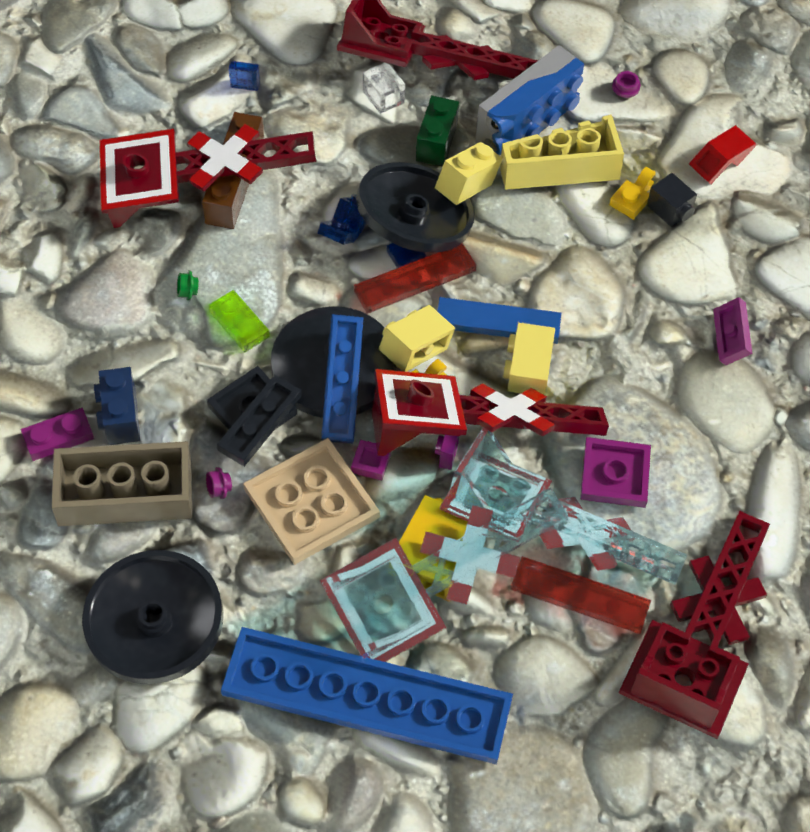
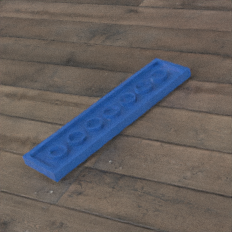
M241 627L221 688L222 696L496 765L513 698V693Z

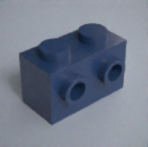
M131 367L98 371L99 383L94 384L96 403H101L102 411H96L98 430L105 431L108 445L141 441L136 388Z

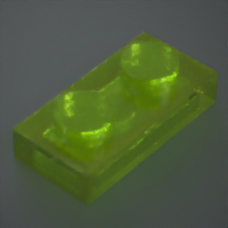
M234 290L208 305L209 312L244 353L270 338V330Z

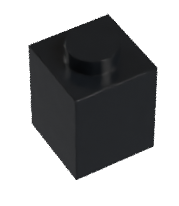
M670 173L651 187L647 206L670 227H673L681 220L684 222L692 216L695 211L694 204L697 193L675 174Z

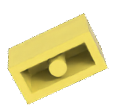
M479 142L445 160L435 189L458 205L492 185L503 158L495 153L491 147Z
M428 305L418 311L410 312L407 317L397 322H390L382 332L383 338L379 350L398 368L407 372L447 350L455 327L432 306Z
M518 322L516 334H510L507 352L513 353L512 360L505 361L503 378L509 379L508 392L522 393L529 388H533L545 395L555 328Z

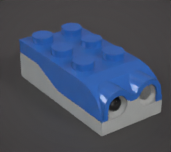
M558 45L479 105L475 144L482 142L491 147L495 153L501 155L502 143L536 134L539 135L546 127L553 126L568 110H574L580 101V93L577 92V89L583 82L581 75L583 74L584 63Z

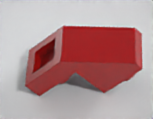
M735 125L707 142L689 162V165L712 185L731 163L738 166L758 144Z

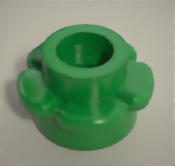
M188 270L187 273L178 274L177 297L191 300L192 295L198 294L199 280L198 277H193L191 270Z

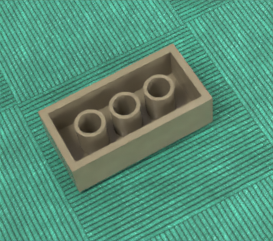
M188 441L54 449L52 510L58 527L192 519V460Z

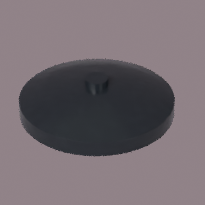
M392 162L372 168L363 176L356 195L359 213L372 230L398 246L420 252H443L461 245L469 236L474 223L475 212L469 198L456 205L435 189L440 175L439 172L413 163Z
M339 306L313 309L291 320L278 334L271 352L272 376L276 375L301 390V398L295 404L298 410L323 418L332 314L364 317L356 415L369 410L373 406L376 390L375 369L396 371L397 366L379 350L384 326L362 311Z
M167 550L138 552L114 563L95 581L86 597L83 608V633L95 659L112 675L138 684L169 682L194 670L211 653L219 639L223 626V603L213 577L194 559L184 554Z

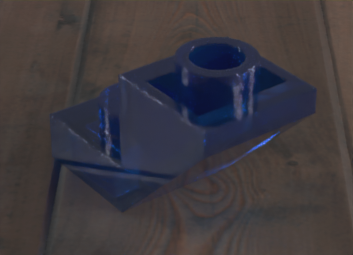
M356 194L339 199L332 220L321 222L318 234L342 245L356 241L367 224L359 213Z

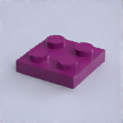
M586 437L580 500L646 508L648 502L651 445Z

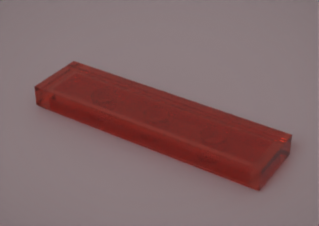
M462 243L451 250L435 253L355 284L354 292L368 314L476 271V263Z
M524 556L521 557L510 589L641 634L651 603L650 599Z

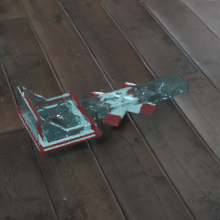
M485 428L481 429L456 468L450 491L443 500L440 510L469 522L473 507L492 511L493 515L488 531L518 544L527 527L532 523L544 528L540 530L539 536L547 549L581 544L597 571L616 568V560L669 583L676 584L688 556L687 554L633 532L623 517L605 520L584 511L576 497L556 499L546 495L552 480L514 465L493 432ZM540 507L542 509H545L546 511L541 512L537 509ZM629 547H634L638 549L639 552L632 551L629 549ZM661 560H664L676 566L675 568H672L661 563Z
M550 487L492 521L493 510L472 505L464 536L456 540L425 532L420 553L429 556L414 565H411L397 538H394L321 579L320 582L360 656L364 659L371 658L387 662L446 629L447 627L430 597L449 587L447 600L468 605L475 576L479 569L515 578L520 557L508 553L568 520V515L552 488ZM548 499L558 514L547 521L534 518L536 506ZM529 511L528 516L523 515V513ZM517 520L526 523L523 535L517 538L504 535L507 522ZM531 525H536V526H537V527H535V528H533V529L530 530ZM499 527L498 533L493 532V530ZM486 537L496 540L493 549L484 547ZM502 541L507 543V544L501 546V542H502ZM446 560L456 563L454 571L444 569ZM439 561L438 567L433 566V564ZM422 570L436 573L432 586L427 589L424 588L417 576V573ZM442 575L447 576L445 579L441 580ZM382 596L390 597L393 602L391 610L385 614H379L375 611V603Z

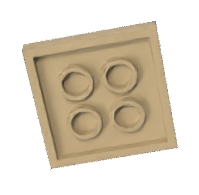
M329 438L243 483L245 492L294 565L380 518L379 509Z

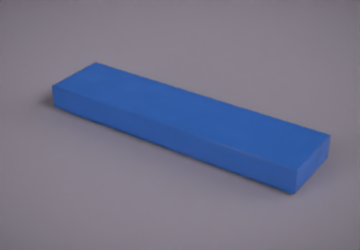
M439 297L437 312L455 327L454 331L509 338L510 334H516L519 322L555 328L553 343L558 344L562 312Z
M331 315L321 441L329 438L331 442L353 444L364 317Z

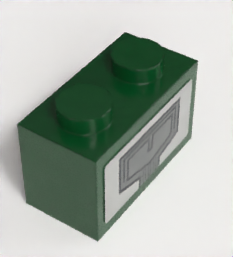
M431 95L417 136L416 161L443 167L458 125L459 101Z

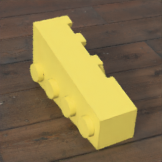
M612 114L603 116L602 121L593 124L589 120L578 123V128L564 131L563 128L552 130L548 136L540 137L536 134L502 143L501 157L503 159L500 164V171L505 190L620 180L624 152Z

